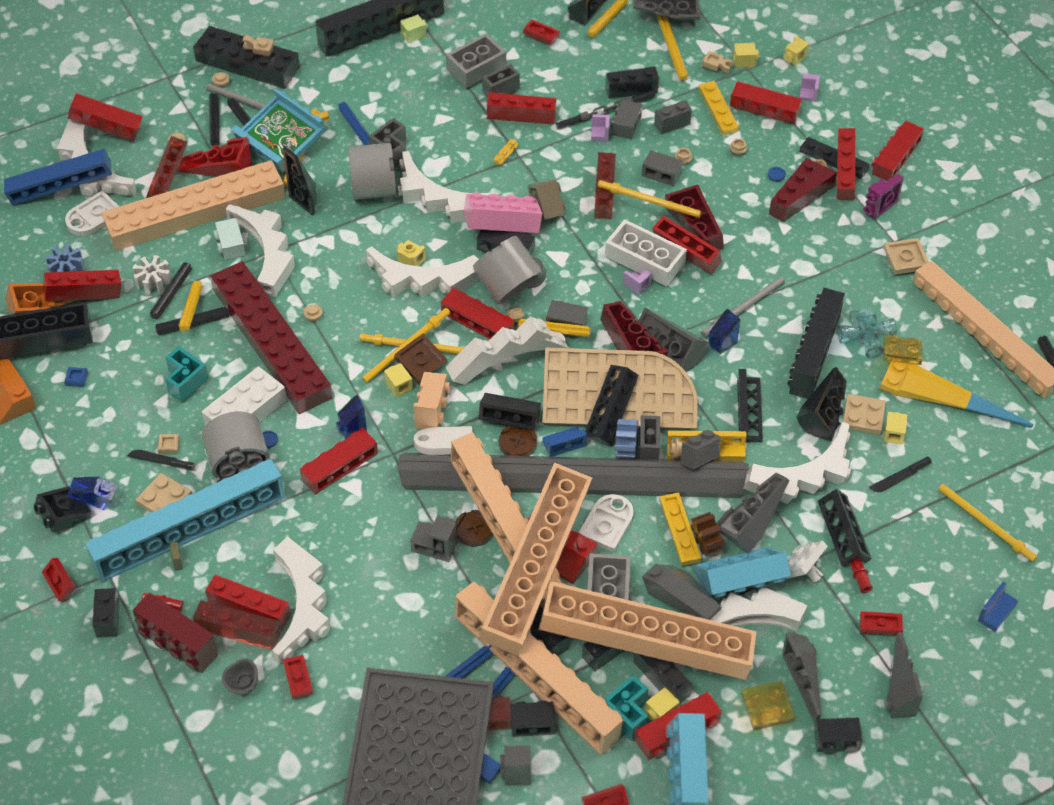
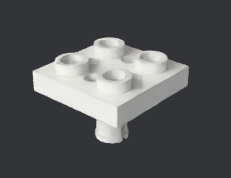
M823 540L815 543L810 542L804 546L799 545L792 551L793 555L788 559L791 576L785 577V579L807 574L811 581L815 583L823 576V573L814 565L828 547Z

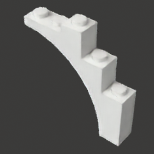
M69 119L57 147L60 161L88 153L86 150V142L89 135L87 125ZM113 173L110 176L79 185L81 194L85 196H94L100 191L135 196L137 192L134 179L121 177Z
M409 151L402 152L403 159H399L400 168L401 170L404 169V172H402V178H400L401 185L397 187L398 195L402 196L403 203L421 201L422 206H426L427 213L445 211L446 217L449 216L451 223L466 221L463 214L466 194L472 193L450 190L434 183L418 170L412 161ZM480 193V194H482V195H489L490 193Z
M229 204L226 208L227 219L237 218L238 225L248 231L259 242L264 251L263 269L257 282L268 296L276 297L295 268L293 255L285 252L288 248L287 235L279 232L282 227L280 214L268 210L258 214L257 212Z
M372 246L366 249V262L368 266L373 267L377 271L379 277L382 278L381 286L383 290L393 298L410 287L414 293H418L423 298L438 288L442 293L448 294L453 288L464 291L480 281L473 270V265L478 260L475 255L449 265L419 267L394 261L379 253Z
M529 317L516 331L502 327L489 341L474 338L446 366V369L452 381L466 385L488 367L514 355L545 350V347H569L561 333H556L546 328L547 325L543 320Z
M842 422L835 430L828 449L811 462L789 468H770L753 464L747 471L743 489L755 493L760 484L777 472L790 480L780 502L788 504L792 498L797 497L799 490L815 494L818 489H822L825 480L840 485L844 479H848L851 471L848 468L850 460L845 459L847 452L845 443L850 438V432H848L849 424Z
M289 537L285 538L273 549L275 561L287 572L297 593L296 610L291 626L283 639L272 650L274 661L279 665L283 663V659L291 658L299 647L305 646L309 638L316 643L320 638H324L330 630L329 618L319 611L327 602L326 591L316 584L324 575L323 565Z
M762 586L758 593L754 592L751 601L730 592L727 599L723 598L720 604L721 610L711 621L735 627L767 624L797 632L805 617L807 605Z

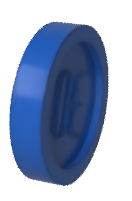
M780 167L769 169L768 178L771 181L780 182L785 179L786 173L784 169Z
M270 430L263 432L267 448L274 447L278 443L277 434Z

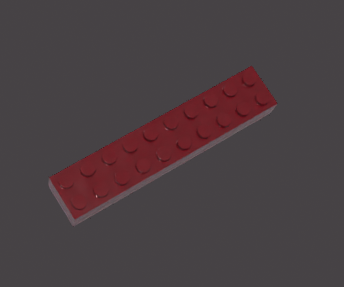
M241 261L210 275L212 290L223 306L227 308L228 313L273 378L285 387L286 397L298 414H302L333 399L331 384L245 263Z

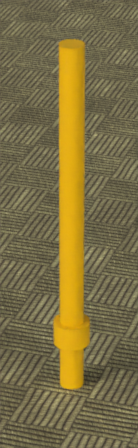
M602 180L598 182V187L610 190L613 194H623L697 218L701 215L699 210L624 188L618 183L611 184Z
M445 308L438 315H433L426 325L365 374L362 379L368 383L395 360V353L421 334H426L432 328H437L441 321L450 314V311Z
M360 334V341L371 342L374 345L380 346L382 344L400 346L406 341L405 339L383 337L382 334ZM434 344L440 352L459 354L464 349L463 347Z
M942 484L939 487V491L1011 545L1016 553H1021L1031 562L1037 559L1038 556L1030 551L1021 540L1017 541L946 485Z

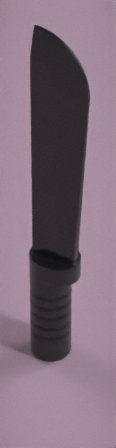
M134 450L127 455L135 459L188 470H194L195 463L178 460L176 457H168L144 450Z
M927 456L871 485L869 488L875 492L885 491L910 475L917 473V470L931 464V458Z

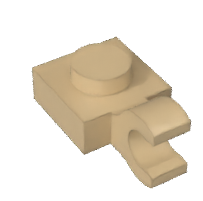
M245 35L242 40L245 42L243 48L247 50L252 49L254 54L270 56L274 46V40L257 37L254 40L251 36Z

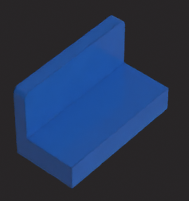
M578 427L545 436L542 438V442L549 456L553 457L585 447L587 434L584 429L579 430Z
M1004 581L984 605L978 618V622L994 632L998 630L1018 603L1017 599L1004 592L1007 585Z

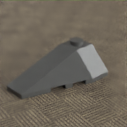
M655 564L642 576L649 595L696 617L711 620L721 610V606L690 573L678 567Z

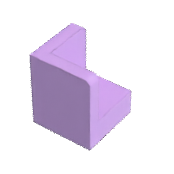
M803 73L799 98L816 102L820 75Z
M593 114L591 141L608 142L609 115Z
M647 269L640 275L636 272L631 274L625 271L622 284L640 295L651 285L652 273Z

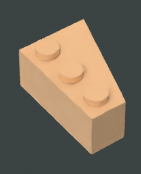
M424 372L420 383L421 389L417 393L418 403H414L415 429L420 430L439 427V424H443L444 413H442V409H446L447 405L445 394H449L450 382H447V374Z

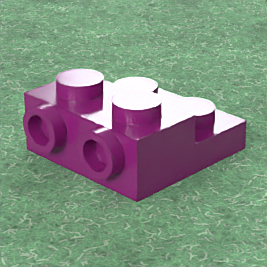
M897 174L895 177L888 179L887 182L880 179L878 182L871 184L868 189L869 193L866 195L867 200L865 202L866 206L863 208L864 212L876 220L899 201L904 177Z

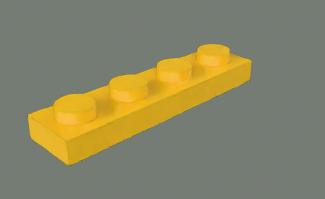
M715 81L699 84L698 90L721 134L727 135L738 132L739 126Z
M674 493L660 496L659 501L681 566L700 563L701 555L680 494Z

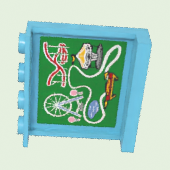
M273 88L275 97L244 127L239 128L235 125L231 131L235 138L248 137L250 150L266 162L272 160L275 168L283 173L285 171L282 148L287 147L299 158L326 130L323 125L324 121L318 115L314 116L308 108H303L295 99L291 100L288 98L285 92Z

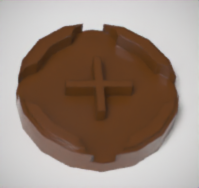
M508 426L502 430L499 436V448L504 455L530 456L537 447V436L531 429Z
M479 510L464 512L456 519L457 539L466 546H482L493 537Z

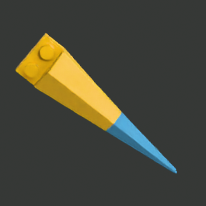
M894 357L879 388L895 396L958 407L1032 428L1034 425L914 363L908 364Z

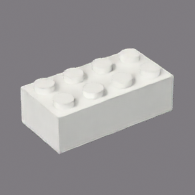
M625 219L605 242V257L640 274L647 269L652 273V280L666 287L686 262L687 249Z
M258 366L201 411L204 425L206 426L217 416L236 411L251 413L261 422L287 401L285 387Z

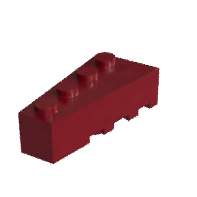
M806 157L771 199L769 215L785 222L798 213L800 208L811 204L812 200L817 196L820 197L827 189H832L835 186L837 172Z
M698 184L665 195V200L701 211L700 217L697 218L666 208L684 229L718 250L724 249L723 234Z
M621 301L603 305L600 320L617 350L652 351L667 356L668 351L658 344V340L654 336L651 337L646 332V327L635 320V316Z

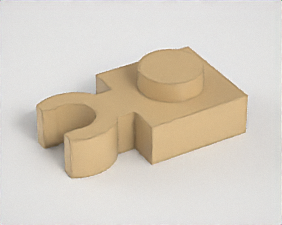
M708 51L702 61V66L715 71L722 69L723 72L729 73L734 61L730 59L724 60L723 55Z

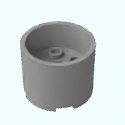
M391 143L348 147L353 199L396 196Z
M517 236L501 242L500 246H497L492 251H488L473 265L474 272L497 304H502L522 292L543 273Z
M236 411L222 414L212 419L202 431V439L211 472L217 482L270 459L260 422L251 413Z

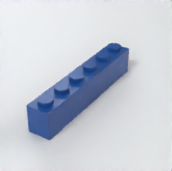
M101 149L4 179V193L11 205H15L112 175L111 159L106 150Z

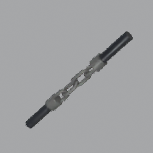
M652 90L634 97L630 96L616 101L612 106H600L593 109L591 113L585 111L577 116L556 122L555 125L557 129L578 122L588 121L593 114L598 113L596 110L604 108L603 111L606 112L598 115H606L608 110L617 108L619 106L617 103L622 102V100L637 103L655 97L656 93Z

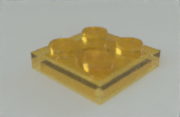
M894 335L884 336L883 361L915 365L922 364V340L899 338Z
M782 681L741 690V696L753 731L795 721V716Z

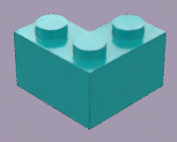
M180 346L165 357L168 371L171 373L165 378L168 393L181 402L209 379L206 364Z
M634 675L604 699L612 711L615 710L621 715L623 720L621 731L631 741L635 738V730L645 726L648 722V715L639 708L647 701L648 688Z

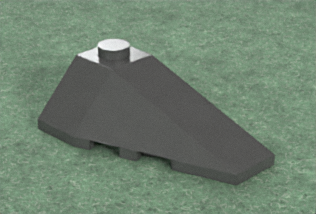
M633 0V9L682 21L700 20L699 0Z
M644 308L638 320L639 324H643L646 327V332L651 337L654 336L658 340V344L668 351L667 357L678 363L685 371L702 359L709 345L707 341L648 308Z
M777 472L757 487V492L749 498L745 496L741 499L743 503L735 509L731 507L716 523L721 528L719 532L737 547L749 553L762 538L790 480Z
M787 632L782 656L815 724L816 719L821 717L816 648L813 643L810 644L807 636Z
M902 632L897 633L894 643L887 698L884 699L885 709L889 711L891 719L916 717L923 697L917 672H913L912 669L913 661L912 659H907L908 647Z

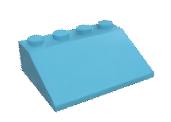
M770 547L692 565L704 589L709 594H714V597L724 596L726 591L734 590V592L745 591L746 587L751 585L754 588L762 587L768 581H773V583L783 582L785 577L791 576L786 552Z

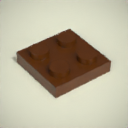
M424 333L394 354V358L403 365L417 384L421 383L424 372L434 373L447 364L448 361Z

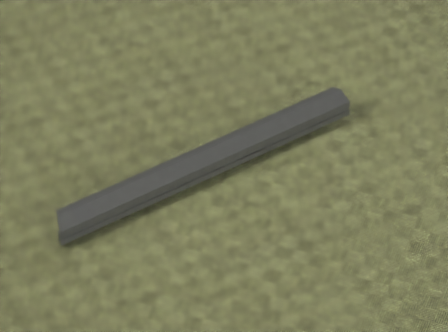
M403 453L399 455L398 472L402 486L406 490L468 491L450 461L451 454ZM490 455L492 466L500 472L501 481L504 486L507 485L510 492L541 493L554 463L592 477L587 494L664 496L679 493L680 497L741 498L745 493L743 488L747 471L749 470V464L743 461L711 460L692 470L682 465L681 460Z

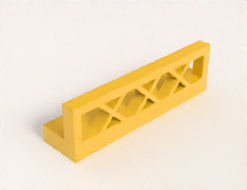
M668 431L667 459L681 460V457L675 459L669 454V445L674 441L672 438H681L679 441L685 442L690 437L698 436L703 431ZM712 431L721 437V446H719L721 448L719 450L720 456L712 461H745L746 431Z

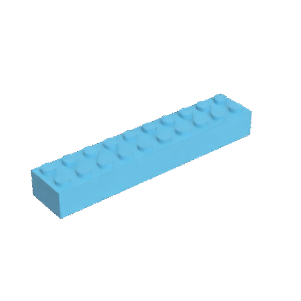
M271 459L262 461L256 466L242 470L234 476L225 478L212 486H207L201 491L187 495L179 501L169 503L157 511H152L146 516L132 520L124 526L112 529L102 536L91 539L85 544L92 566L101 583L171 551L170 544L173 542H178L180 547L284 499L282 476Z

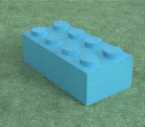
M678 713L666 727V736L670 738V746L667 747V759L670 760L671 768L668 769V781L671 782V790L668 796L669 803L672 805H706L708 803L705 716L704 714Z

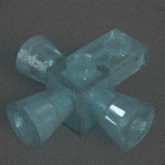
M868 309L850 311L849 317L852 326H837L839 342L844 343L857 338L859 345H865V355L868 358H876L884 351L878 341L879 335L896 336L897 334L894 318L878 323L876 315H870Z

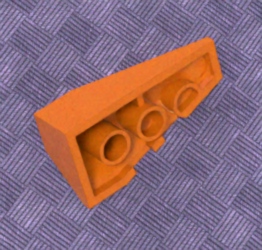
M43 283L8 284L5 297L9 313H23L53 308L77 300L45 301L42 289Z
M8 357L0 359V425L36 409L32 394Z

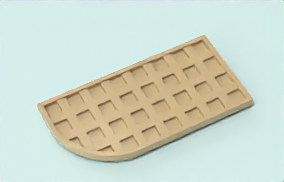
M545 347L542 424L587 426L610 365L628 367L639 375L622 419L638 420V427H640L641 415L660 416V428L697 429L698 399L695 387L685 370L671 358L652 351ZM615 371L613 380L618 378L620 371ZM612 389L607 392L606 398L611 395ZM605 406L600 410L599 415L604 413Z

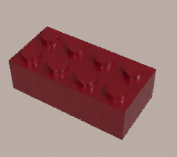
M150 592L133 609L138 633L146 639L150 638L153 640L154 644L160 649L165 648L175 659L179 660L180 658L190 669H196L203 673L218 656L214 635Z

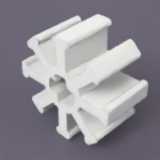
M156 255L153 256L154 259L150 264L147 258L143 257L140 259L142 266H137L136 264L133 266L136 288L141 290L144 287L146 295H151L153 287L157 288L159 294L163 293V284L168 285L171 281L167 260L161 263L160 257Z

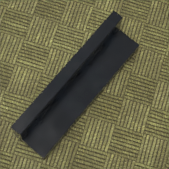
M610 365L585 429L588 438L598 439L604 444L612 446L616 436L617 422L623 418L639 376L628 367ZM615 371H620L618 378L613 380ZM612 389L611 395L606 398L607 392ZM605 406L604 413L599 415L600 410ZM598 424L599 427L596 434L592 433L594 426Z
M738 369L739 431H746V442H762L760 378L746 377V369ZM747 384H756V388L750 391L747 388ZM750 397L757 402L753 406L747 403ZM751 412L757 416V419L753 422L748 419V415ZM753 428L758 432V436H748V431Z
M836 488L819 499L818 504L841 565L845 567L856 559L864 563L871 560L848 496ZM833 499V506L831 510H828L825 504ZM835 515H839L840 518L837 526L832 524ZM841 531H845L846 534L843 542L838 540ZM850 547L853 554L845 558L846 548Z

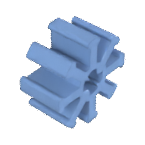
M70 244L64 245L65 249L62 253L56 246L52 248L54 256L46 255L45 259L49 272L85 271L80 249L76 248V250L72 251Z
M618 420L616 458L636 459L639 432L638 420Z

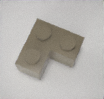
M546 179L527 185L530 196L537 199L542 211V220L565 214V203L560 197L561 186L556 179Z

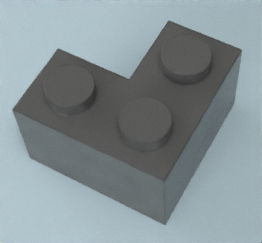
M392 118L369 135V145L391 143L393 166L395 168L400 164L399 159H403L402 152L406 151V144L404 143L406 142V126Z
M441 516L436 517L434 524L419 521L410 540L411 551L449 562L457 545L456 521L449 517Z

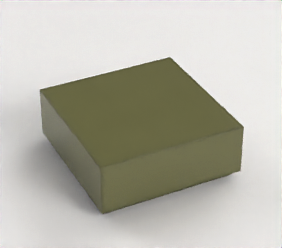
M173 542L170 544L173 566L175 570H182L178 542Z

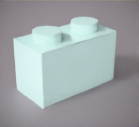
M237 218L215 222L216 230H213L216 241L219 240L220 242L217 243L219 254L223 253L224 260L246 256Z

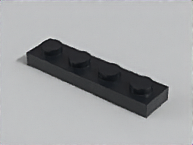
M807 137L800 146L799 152L816 160H824L828 165L837 168L838 149ZM856 157L855 177L862 179L868 171L870 164Z

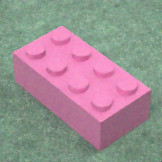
M476 192L466 194L463 214L468 229L539 233L542 211L536 198L531 196L522 198L514 195L499 196L497 194L482 195Z

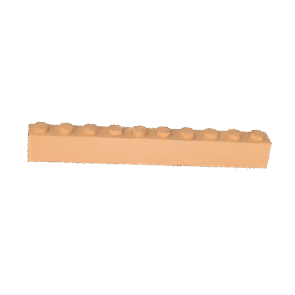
M933 261L916 270L913 283L925 292L931 300L935 301L943 311H946L957 323L962 325L969 334H972L981 345L990 350L996 358H999L1008 369L1018 375L1023 382L1027 383L1043 399L1054 393L1053 366Z

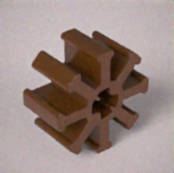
M708 512L690 519L692 522L690 526L696 535L695 541L696 544L699 543L702 555L704 554L706 557L725 549L723 546L725 544L724 538L719 533L721 528L719 524L716 525L713 514Z

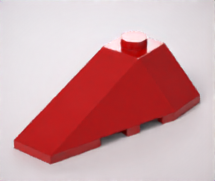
M248 137L230 139L227 141V144L220 147L214 145L209 151L203 152L201 150L184 156L178 171L218 177L251 167Z
M571 530L556 565L559 576L574 584L589 566L590 553H597V543Z

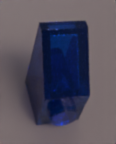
M729 309L724 311L709 333V345L720 354L738 342L741 320Z
M356 395L337 414L338 422H336V427L339 433H343L345 439L353 432H357L362 428L367 432L365 409L359 396Z
M99 476L74 477L67 496L105 510L112 501L117 484Z

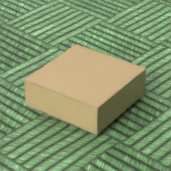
M160 434L158 454H178L179 434Z

